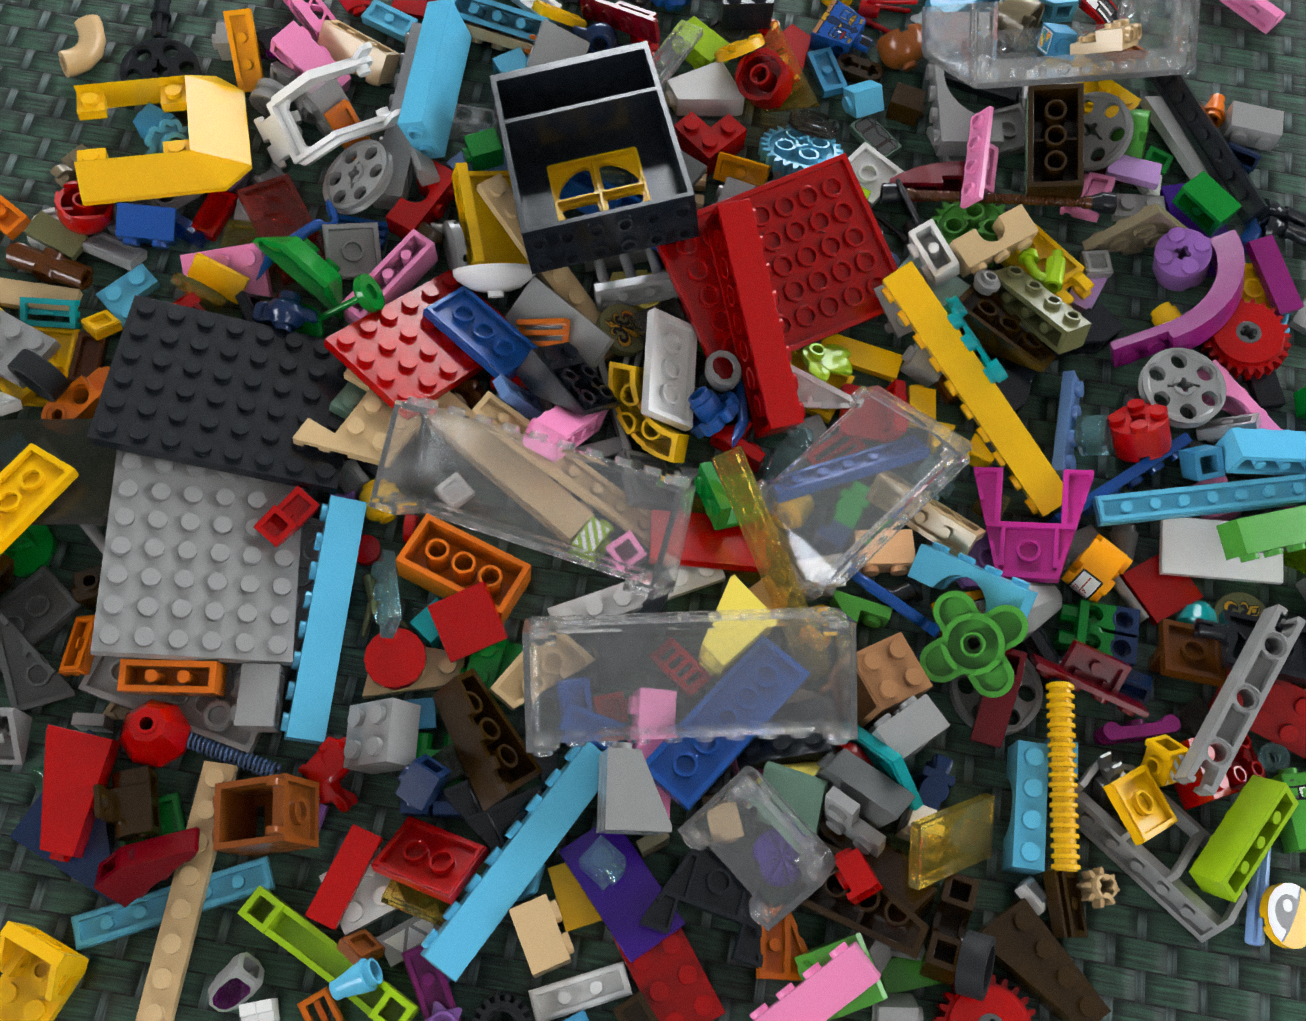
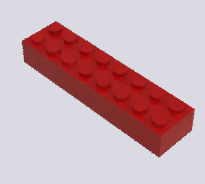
M751 199L717 204L706 220L705 226L736 357L741 366V378L751 420L754 422V433L756 439L787 433L804 423L805 408L798 398V379L796 374L792 373L790 365L792 354L789 346H786L783 336L785 334V324L778 315V295L775 290H772L770 282L772 271L770 264L766 263L764 257L765 241L758 232V212L755 207H752Z

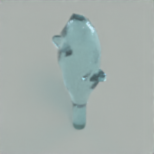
M799 427L795 430L790 428L788 436L781 443L776 444L774 453L764 470L763 478L758 487L763 502L770 496L764 489V481L796 472L802 468V464L809 456L814 441L813 430L809 427Z

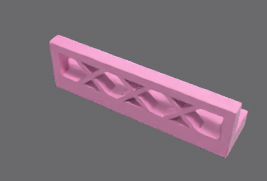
M283 0L302 26L310 32L312 39L316 43L318 42L323 20H337L322 0H309V3H306L304 0ZM313 11L323 12L322 19H318Z
M1219 0L1265 34L1275 27L1286 15L1285 12L1268 0Z

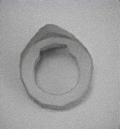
M718 350L710 354L705 361V376L714 390L726 393L739 383L741 366L735 355L728 351ZM724 357L732 363L733 373L731 378L721 379L715 373L713 361L716 358Z

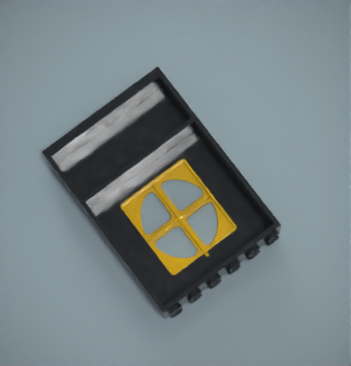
M647 41L490 76L521 235L532 274L700 237L695 194ZM603 166H616L632 173L639 182L605 190L599 169ZM581 171L590 172L594 187L593 193L560 200L561 191L570 178ZM637 194L644 196L641 203L609 209L608 206L611 200ZM593 204L597 205L600 211L566 219L563 215L567 210Z

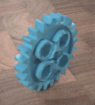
M786 125V129L777 126L776 130L770 128L769 133H763V137L760 138L758 155H760V161H765L766 165L773 166L772 172L781 171V176H785L841 155L844 151L840 149L841 144H835L836 139L813 137L792 128L790 125Z

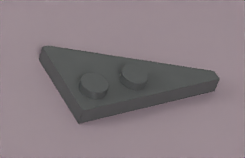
M0 610V665L11 708H17L24 712L77 697V692Z

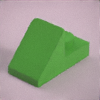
M838 590L834 591L829 602L831 609L839 615L840 625L848 639H851L854 634L858 620H862V623L868 627L884 628L890 620L893 610L891 607Z

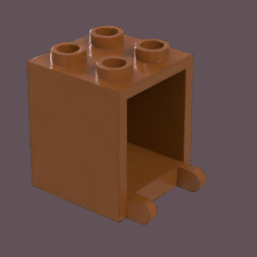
M282 773L215 783V795L213 797L214 828L212 830L214 851L252 857L319 848V782ZM265 806L264 837L256 838L257 807Z

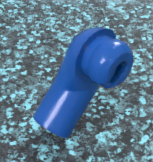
M1256 218L1247 225L1244 224L1245 230L1240 236L1244 253H1247L1244 246L1247 242L1262 237V229Z

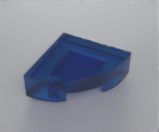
M179 215L175 221L177 237L203 248L207 242L204 233L201 231L199 234L191 226V220Z

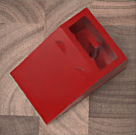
M1246 735L1215 795L1199 796L1193 792L1194 788L1200 785L1204 776L1205 769L1199 767L1194 775L1197 777L1195 782L1187 783V785L1177 782L1174 783V786L1184 809L1188 810L1241 792V789L1247 784L1252 775L1266 778L1263 765L1258 761L1251 746V740ZM1195 737L1180 743L1189 749ZM1209 746L1208 755L1214 760L1215 751Z

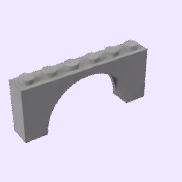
M930 11L928 20L923 23L928 41L926 43L924 59H928L925 78L930 82L927 100L931 102L932 106L929 112V122L933 123L931 145H935L936 156H966L970 121L975 113L963 107L950 93L945 81L944 68L951 60L964 53L986 50L993 34L991 12ZM993 119L990 143L998 147L999 152L1004 143L1002 119Z

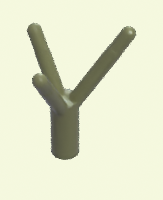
M364 575L362 580L368 602L360 637H366L371 614L374 616L378 614L377 604L403 629H408L409 626L379 597L374 575Z

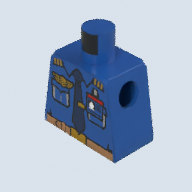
M832 0L811 33L809 49L818 50L831 47L836 58L844 53L851 54L854 48L867 54L873 44V39L863 35L866 24L865 18L839 0Z

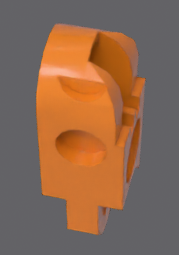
M99 367L88 377L81 375L70 384L56 402H47L41 412L43 426L49 431L65 437H75L81 434L87 427H90L110 367Z

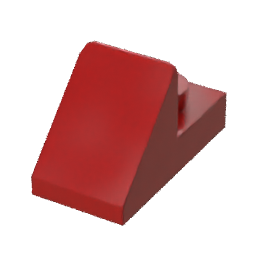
M748 422L744 434L734 448L732 447V436L736 424L724 426L722 430L710 437V445L753 472L757 473L762 467L766 453L757 444L746 442V439L751 434L754 422Z

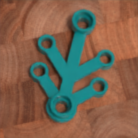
M957 295L951 298L946 297L945 301L947 304L943 307L948 313L947 318L956 331L963 327L965 335L960 338L969 352L972 350L979 352L981 357L978 359L985 367L983 372L991 384L995 382L1000 383L1007 379L1009 376L997 358L990 359L982 348L980 341L964 320L963 316L968 314L960 299Z

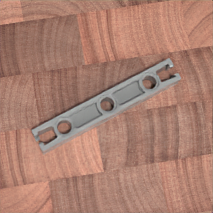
M1280 604L1263 610L1173 778L1180 784L1187 785V783L1195 782L1197 777L1194 775L1199 767L1204 768L1205 773L1201 783L1193 790L1199 796H1212L1216 794L1306 623V620L1299 616L1288 620L1283 618L1280 625L1284 628L1281 632L1276 631L1275 626L1280 615L1285 616L1288 612V609ZM1265 641L1269 643L1271 653L1266 650ZM1237 693L1243 698V706L1237 701ZM1209 746L1215 751L1214 760L1208 755Z

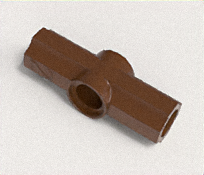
M16 241L13 244L10 243L6 249L5 261L9 266L32 273L37 279L47 284L54 285L55 282L83 291L86 288L89 289L93 282L94 271L91 267L69 260L62 253L52 248L46 247L44 250H40Z

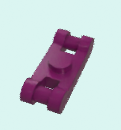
M1172 714L1166 715L1153 723L1144 724L1143 719L1127 721L1125 726L1120 727L1115 722H1108L1094 731L1093 739L1100 746L1141 742L1164 734L1169 736L1180 729L1181 723Z

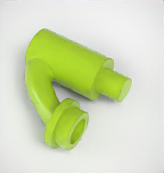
M1027 248L1019 254L1018 261L1026 266L1033 279L1042 283L1051 293H1057L1062 290L1066 259L1063 257L1062 250L1055 249L1052 251V256L1048 257L1046 261L1045 273L1036 265L1039 262V255L1036 249Z

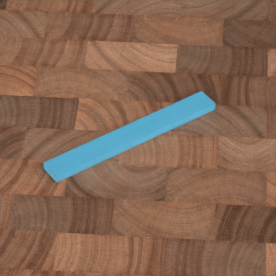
M1306 474L1094 496L1092 504L1098 527L1305 505Z

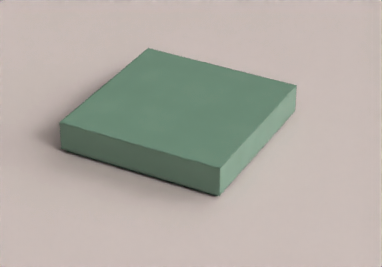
M768 761L764 765L755 821L777 829H783L791 834L815 842L819 833L829 781Z

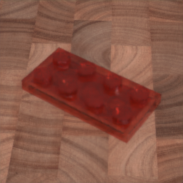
M288 173L237 190V196L258 237H288L312 221ZM316 231L307 238L319 248L317 254L325 260L323 239L319 231ZM273 263L283 286L296 282L278 265Z

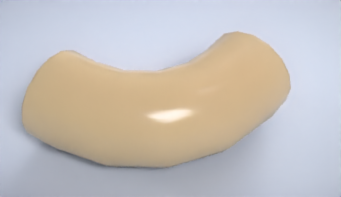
M93 14L77 19L74 23L79 36L77 44L70 49L58 52L60 65L67 78L90 71L103 57L106 38L100 16Z

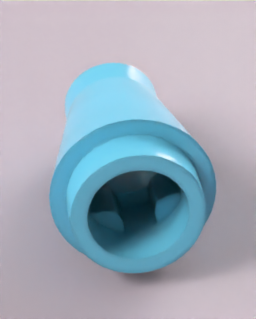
M362 958L337 979L329 983L330 993L336 1001H339L346 997L375 991L377 985L383 982L382 970L374 958Z

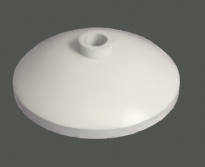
M519 263L469 265L452 271L453 278L470 290L487 293L488 298H503L504 292L522 287L535 276V274H532L529 264Z

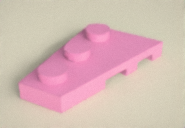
M254 243L180 255L185 283L195 284L187 280L186 276L195 254L201 253L249 277L250 281L245 292L274 297L268 269L257 281L255 280L265 254Z

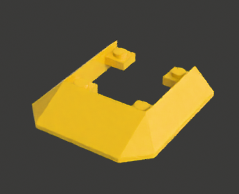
M181 75L73 85L76 91L77 115L80 121L108 118V108L146 105L148 102L151 104L161 103L163 113L187 110L189 139L163 142V153L109 158L106 148L77 150V161L74 162L83 206L227 191L253 169L245 91L217 76Z

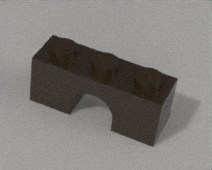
M951 871L947 872L941 885L919 975L950 986L953 984L961 944L974 909L980 881Z

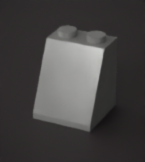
M612 743V746H609L599 754L596 833L664 835L672 832L671 821L642 750L632 749V743Z

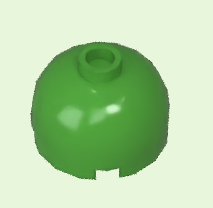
M1132 109L1129 111L1134 123L1133 136L1124 155L1143 159L1151 111ZM1123 129L1115 130L1111 134V140H1121L1125 131Z

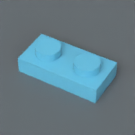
M373 0L361 15L364 24L403 43L405 42L406 32L410 33L412 22L418 23V19L379 0Z

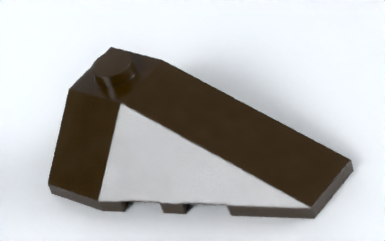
M972 284L959 297L968 312L963 318L980 341L985 352L1041 373L1054 360L1055 356L1034 333L1026 332L1019 323L1022 320L1016 314L1011 316L1003 308L1005 302L996 293L993 292L989 296L983 295L976 291ZM961 327L959 331L962 335H965V331L963 327Z
M820 840L794 901L800 906L855 932H860L866 937L917 959L930 927L882 883L883 889L856 905L851 903L846 896L847 893L851 892V889L845 891L835 875L839 869L834 862V857L842 849Z

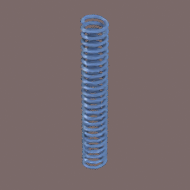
M193 732L188 737V750L192 749V751L197 753L201 752L202 755L205 754L216 760L224 761V763L236 765L238 768L248 772L251 771L252 774L256 773V775H261L262 777L267 776L268 772L269 775H273L276 769V774H279L281 771V764L277 765V762L273 763L272 760L268 762L267 758H259L258 755L254 757V753L249 755L243 751L240 752L238 749L235 750V748L222 745Z

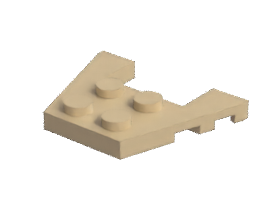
M347 368L344 372V379L366 391L365 396L336 433L307 418L292 437L293 443L303 447L304 444L317 447L319 451L327 453L333 451L345 454L351 459L385 467L418 424V417L415 414L410 415L406 419L400 417Z

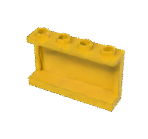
M467 162L455 164L451 178L459 222L467 245L466 260L468 266L491 263L529 264L476 190L478 184L498 174L503 176L512 189L509 170L468 171Z

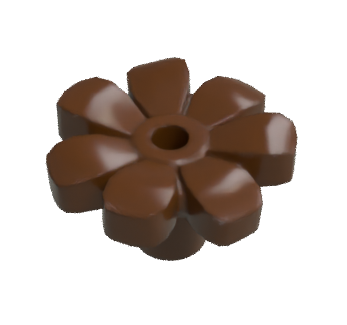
M468 379L453 389V391L465 399L470 409H473L484 396L483 388L477 379L470 381Z

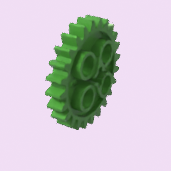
M951 201V205L943 202L942 209L936 208L935 216H931V219L934 220L948 245H950L952 240L973 229H976L984 240L994 242L998 241V238L992 226L998 216L1004 213L1006 205L1003 204L997 207L996 203L978 202L963 209L960 207L961 202ZM994 262L988 264V266L992 268Z

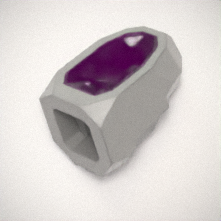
M248 952L239 953L234 956L229 964L216 975L215 980L208 989L209 1006L218 1012H228L238 1009L240 1004L245 1003L262 986L265 970L259 960Z

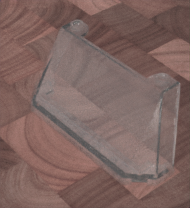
M878 385L867 388L862 386L851 394L852 400L849 403L851 408L776 478L767 481L764 479L757 481L750 488L752 493L745 498V501L793 586L799 599L813 601L823 595L821 589L833 583L838 587L847 582L970 462V456L967 453L972 450V443Z

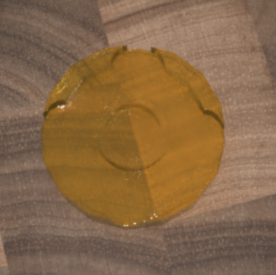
M174 272L170 279L171 284L177 286L176 288L184 293L195 292L200 300L211 301V306L223 308L227 300L219 292L184 274Z

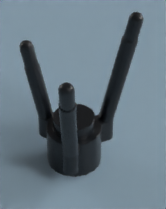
M897 178L895 181L905 201L903 205L910 217V220L902 226L904 231L898 230L876 211L872 210L875 218L894 233L904 244L909 241L908 232L923 224V222L920 220L901 180Z

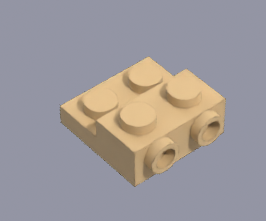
M1118 19L1105 23V28L1097 30L1095 33H1089L1087 36H1081L1078 42L1070 44V55L1123 51L1138 45V40L1142 36V26L1140 23H1129V19Z

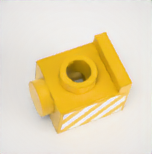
M1167 734L1146 739L1144 745L1147 748L1141 765L1145 764L1159 787L1177 783L1173 778L1189 749Z

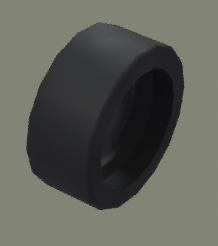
M22 349L7 365L10 372L20 382L51 402H56L70 386L68 379L56 367L31 350Z
M971 930L966 932L956 966V994L979 1001L985 999L995 962L996 938L994 936Z

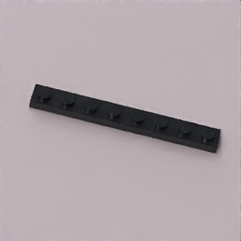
M1164 51L1146 66L1144 70L1215 181L1242 205L1236 214L1241 222L1247 225L1268 210L1269 206L1171 56Z

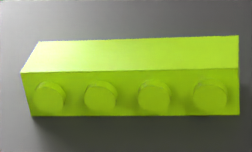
M1257 775L1251 776L1189 870V873L1203 892L1236 903L1299 804L1287 783Z

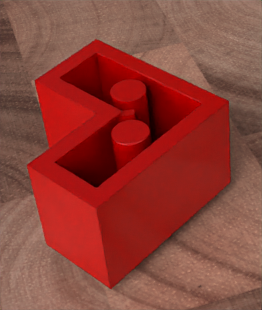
M690 112L673 125L680 149L707 166V172L705 173L707 177L715 171L719 152L736 155L744 149L747 129L729 113L711 127L694 112Z

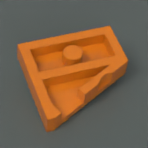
M759 910V920L762 926L760 946L761 955L763 954L762 968H756V979L803 981L799 976L798 966L794 957L808 951L804 939L798 934V926L792 912Z

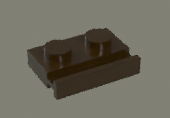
M1044 871L1043 878L1053 936L1055 938H1087L1088 931L1083 902L1081 901V889L1076 887V884H1080L1078 872Z

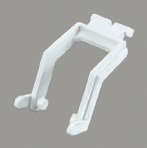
M370 42L360 45L351 58L307 70L271 97V101L266 104L271 114L268 118L264 119L261 116L254 119L263 142L271 143L267 150L273 163L278 165L281 170L287 167L285 160L290 157L294 164L310 166L345 142L394 127L397 124L401 109L390 112L388 107L385 106L376 110L377 117L334 130L310 147L305 144L289 110L290 103L318 83L357 72L359 78L369 75L371 73L369 67L373 63L371 56H368L373 49Z

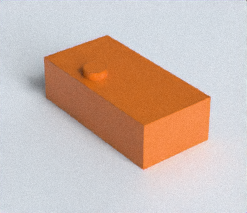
M426 513L395 559L398 576L442 598L485 581L503 625L531 581L530 564Z

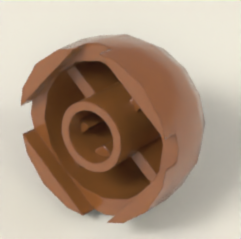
M923 24L907 25L909 30L900 32V29L897 28L878 39L876 48L882 63L895 70L902 69L903 72L915 69L918 66L917 63L924 57L926 43H928Z

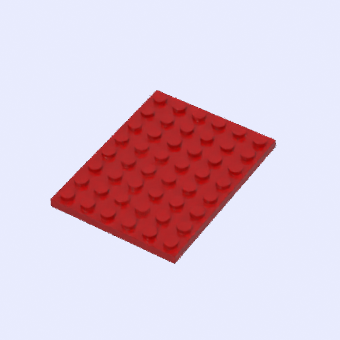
M846 153L697 210L700 237L656 246L706 359L710 354L718 350L728 351L736 357L705 226L706 220L717 204L751 199L752 207H755L758 212V232L765 241L764 257L766 263L768 262L771 267L772 278L770 282L772 290H775L778 295L777 311L779 318H782L784 321L785 334L783 336L785 344L789 346L791 353L885 314L873 289L883 285L882 280L898 270ZM718 357L713 361V369L721 379L731 378L733 365L727 358Z

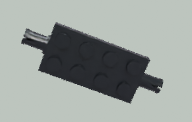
M1224 609L1218 615L1219 623L1197 618L1193 626V630H1195L1193 633L1194 637L1219 641L1222 668L1232 670L1260 617ZM1277 621L1275 630L1281 632L1284 627L1280 625V621ZM1303 627L1276 678L1277 680L1306 686V627ZM1265 641V648L1269 653H1271V647L1269 643Z

